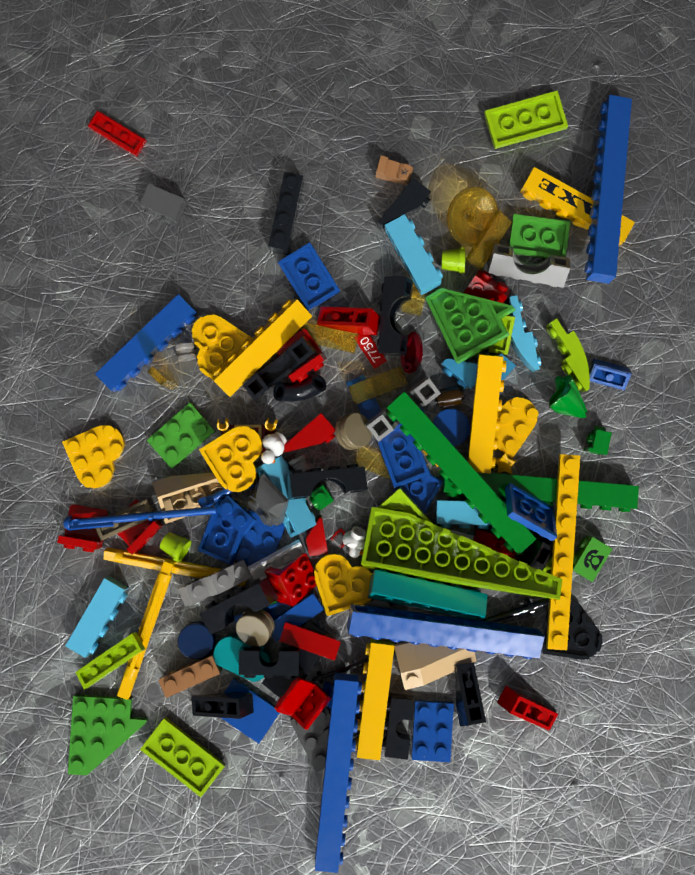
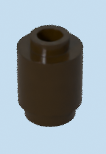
M458 385L440 389L439 392L441 394L436 397L438 407L443 406V408L462 404L461 400L465 399L463 389H459Z

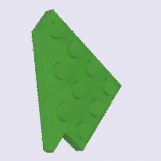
M440 288L425 297L455 362L458 364L509 336L502 318L516 311L512 305L445 288Z
M79 694L73 696L68 774L88 775L148 721V718L131 717L133 698L126 700L121 697Z

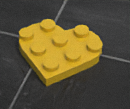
M212 314L200 317L192 328L194 344L200 349L197 355V364L200 371L205 376L212 378L214 376L212 374L213 371L219 366L223 367L227 363L226 359L232 353H237L241 349L240 345L247 339L251 340L252 337L217 315Z
M519 397L512 398L502 405L501 411L497 412V419H500L499 431L495 430V438H498L497 449L504 454L506 452L511 459L515 456L537 422L538 411L529 400Z
M102 425L62 441L79 481L87 488H100L111 482L115 471L114 461L121 457L124 451L125 439L120 430L113 426Z
M239 426L200 448L199 451L218 482L225 489L232 492H241L248 489L256 479L257 474L254 461L263 451V442L260 435L254 429L248 426Z
M328 554L317 562L314 571L315 581L327 616L348 610L351 604L364 605L371 600L367 598L370 577L372 575L368 568L361 566L352 567L343 555Z

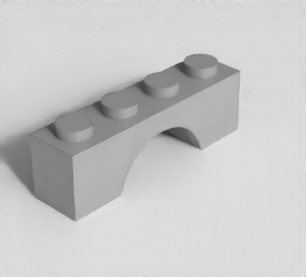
M494 243L489 260L488 273L495 276L511 277L515 280H527L535 284L542 283L551 287L564 288L570 271V258L550 255L541 263L527 264L516 257L513 247Z
M426 377L405 392L419 408L426 406L441 394L430 378ZM386 408L364 424L378 442L391 433L399 424L397 420L393 422L386 414L388 412Z

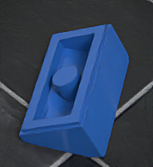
M593 359L589 377L591 382L625 390L632 373L627 367Z

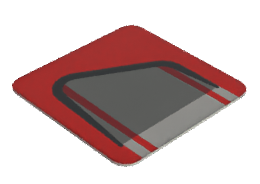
M339 528L331 537V540L342 549L345 546L342 539L346 532Z

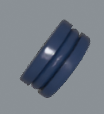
M202 621L191 622L181 630L178 636V647L187 658H204L215 645V633L210 634L205 623Z

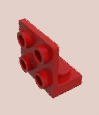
M136 499L128 507L135 505L140 501ZM158 519L154 521L147 520L118 533V535L129 545L126 550L133 555L164 525Z

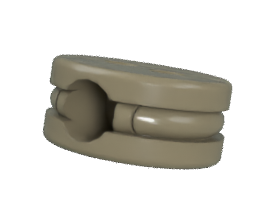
M351 413L342 416L337 421L335 426L336 438L345 449L355 450L365 447L370 442L372 434L364 425L368 419L363 414Z
M251 608L247 609L236 623V632L239 638L247 645L254 647L264 645L275 629L272 617L263 609L254 612Z

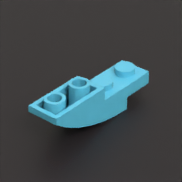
M517 295L511 296L506 301L508 305L514 306L516 311L509 314L515 316L510 344L524 365L531 372H535L541 366L540 355H537L535 348L537 347L536 336H533L532 332H524L526 330V322L521 317V311L523 310L522 302L518 300Z

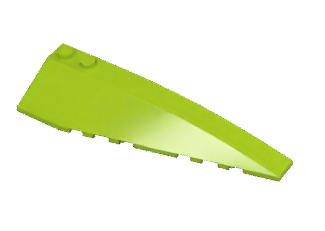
M377 507L371 508L361 565L364 568L385 569L391 573H403L408 576L560 600L563 580L561 578L533 568L524 562L517 561L485 545L457 535L427 520L420 519L411 513Z

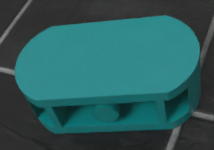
M227 634L220 639L214 649L215 662L218 666L239 675L240 648L254 646L244 643L238 634ZM265 645L259 646L261 647L263 660L271 663L270 652L265 649ZM256 675L254 678L245 679L257 682L263 679L264 675Z

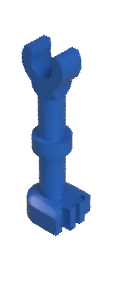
M252 484L248 489H252L254 485ZM222 487V490L213 495L199 499L198 503L200 507H210L219 499L232 495V491Z

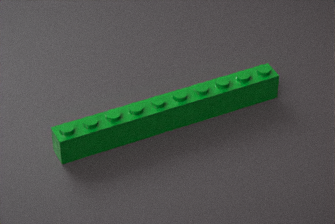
M402 392L386 407L388 410L386 414L393 422L397 420L402 425L399 429L406 436L409 434L414 439L412 443L419 451L423 449L428 454L425 458L433 466L435 464L438 465L441 469L438 471L445 480L449 478L454 483L451 487L459 495L461 493L464 494L467 498L465 500L467 505L471 509L476 508L480 512L477 516L485 524L487 522L490 523L493 527L491 529L493 534L498 539L502 537L506 541L503 545L511 553L515 551L519 555L536 540L524 525L507 516L506 504L405 392Z
M478 473L498 497H504V501H506L505 486L512 483L548 505L554 506V502H556L557 479ZM443 478L442 492H447L446 496L458 497V493L451 487L454 483L449 478L447 480ZM579 481L577 504H580V508L592 509V505L599 506V510L611 511V507H618L620 512H630L631 509H637L639 486Z

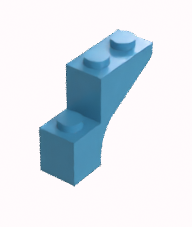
M501 353L498 356H503V360L506 361V371L502 372L501 380H504L516 365ZM446 359L440 365L443 368L442 372L448 377L453 376L458 380L456 383L465 390L467 388L470 390L476 384L478 364L464 361L458 364L454 359Z

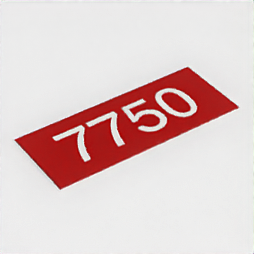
M359 334L354 337L374 369L387 362L384 355L378 353L377 345L370 335Z

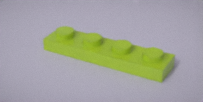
M137 632L132 633L75 673L84 689L89 688L144 651L145 647Z

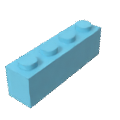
M404 214L385 225V232L420 295H423L440 286L443 276L440 269L434 267L431 253L425 251L422 237L416 235L413 221L407 219Z
M283 457L276 458L273 464H263L258 467L256 471L259 477L264 474L288 499L285 477L291 473L288 463ZM305 498L289 500L283 524L290 537H294L317 525L315 516L309 510Z
M435 500V523L440 524L439 527L451 528V524H459V528H470V525H478L479 529L490 528L489 522L485 524L477 516L480 512L476 508L471 509L465 501Z
M111 576L104 578L65 647L85 658L90 654H94L100 645L97 643L100 637L103 638L109 630L107 626L109 621H113L119 612L117 607L126 600L128 596L126 592L129 587Z

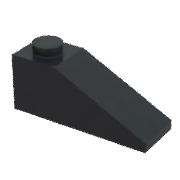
M413 178L379 220L377 228L381 230L385 228L387 223L404 214L406 217L417 213L421 208L425 209L431 201V191Z
M475 664L456 665V709L460 727L486 723Z
M231 692L191 696L193 716L241 719L254 713L252 693Z

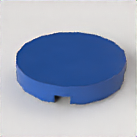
M456 409L441 411L432 422L454 447L462 444L470 432V424L467 417Z

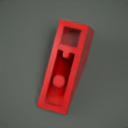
M320 307L317 325L356 334L377 335L381 317L372 308Z
M320 413L284 445L282 454L319 445L324 442L328 444L336 437L334 435L335 428Z
M505 686L497 701L510 714L550 731L558 716V713L508 686Z

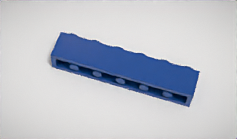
M178 294L95 375L111 391L123 390L127 385L126 382L131 377L135 378L141 372L140 368L142 366L150 364L155 358L154 355L158 351H163L168 346L167 342L172 338L178 337L182 333L181 329L186 324L190 325L196 319L195 316L198 313Z

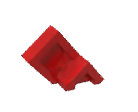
M322 515L318 516L317 525L309 528L307 531L306 542L309 557L328 554Z

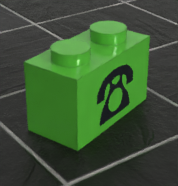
M587 535L579 543L580 549L577 554H574L573 571L593 582L611 553L612 548Z

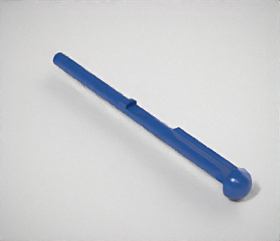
M211 506L78 519L67 516L63 521V525L70 531L113 527L114 523L145 519L154 521L164 518L217 514V507Z

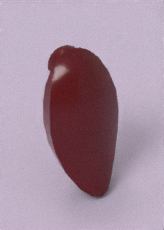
M415 331L408 335L407 355L401 356L402 368L408 374H412L419 368L423 357L422 340Z

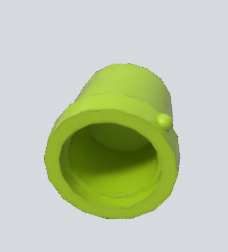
M465 248L442 250V270L456 271L461 274L465 273Z
M168 532L160 543V549L172 557L173 561L180 562L187 555L192 542L190 539Z

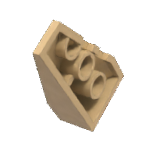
M214 473L170 476L152 482L161 511L200 508L199 499L213 495L222 490L223 487L218 482ZM184 517L164 518V522L166 524Z
M408 641L394 644L405 690L426 685L455 671L456 665L476 662L475 652L462 648L453 650L446 646L432 647L423 643L415 645Z

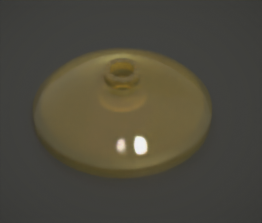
M469 187L460 191L451 201L447 213V224L452 237L460 244L466 246H477L486 242L497 227L499 218L497 203L491 193L483 188Z

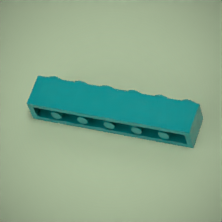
M385 569L375 570L370 577L367 598L469 620L481 621L486 617L487 594L481 593L480 590H466L459 585L448 586L440 581L429 582L422 577L410 578L403 573H388Z

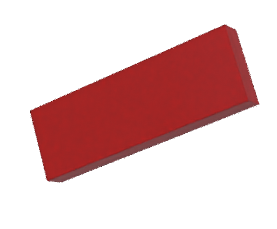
M98 110L88 124L89 129L135 157H138L147 142L146 139Z
M285 622L279 640L280 642L334 661L341 644L340 640L289 622Z

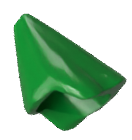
M572 376L556 377V392L549 400V408L558 414L586 418L587 409Z

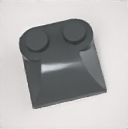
M263 474L260 476L255 493L248 497V506L252 511L256 512L265 525L278 526L284 522L289 500Z

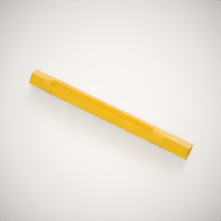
M109 547L104 550L103 560L159 571L162 568L163 562L169 560L175 563L172 573L200 579L221 570L220 568L183 561L176 562L173 559L135 553L132 555L129 551ZM247 580L238 584V586L245 587Z
M165 560L158 573L138 631V636L145 650L127 663L117 692V696L123 699H130L175 565L172 561Z

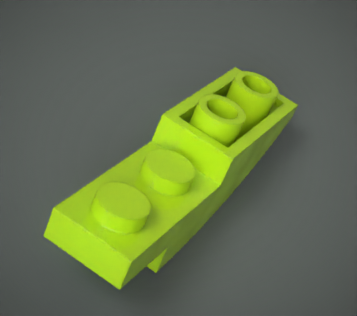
M555 319L546 326L549 336L552 339L555 338L559 344L557 347L561 354L566 355V358L561 361L563 364L561 367L565 374L572 376L578 390L581 393L586 392L590 387V377L584 349L576 333L572 331L567 334L558 319Z

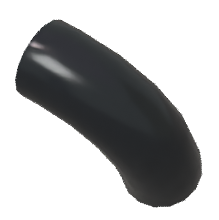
M314 374L300 383H277L273 390V396L276 401L281 402L303 401L326 390L327 386L322 376Z

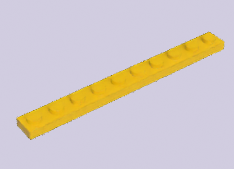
M559 454L555 507L557 538L553 540L551 575L563 580L560 600L549 598L547 649L567 650L580 455Z

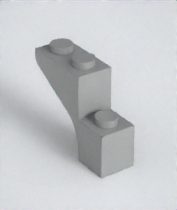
M241 560L206 577L192 581L178 588L184 605L190 606L250 579L251 575L244 560Z

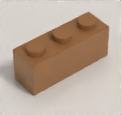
M213 652L204 658L197 659L163 674L158 681L167 698L219 675L223 668L216 664Z

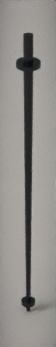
M529 598L524 599L526 605L481 621L496 623L529 612L531 617H534V610L548 606L549 598L532 603ZM368 659L323 675L319 671L317 672V677L312 678L311 681L319 680L320 684L324 683L323 678L363 666L364 662L368 663Z

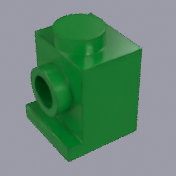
M595 426L594 430L587 436V444L589 445L587 448H584L583 452L607 455L612 432H607L605 427Z
M324 485L312 492V495L309 497L318 511L334 501Z

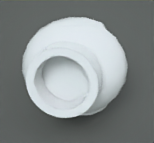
M275 432L264 437L262 442L267 451L263 452L261 456L262 461L265 464L275 463V456H280L283 453L284 445L287 442L283 434Z
M353 527L352 530L344 534L342 539L343 544L350 547L348 552L353 558L363 555L366 531L361 527Z

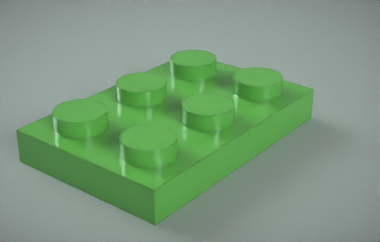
M513 214L509 246L513 247L514 253L518 255L548 258L550 255L566 257L570 221Z
M189 403L147 441L169 467L174 469L216 431L192 403Z

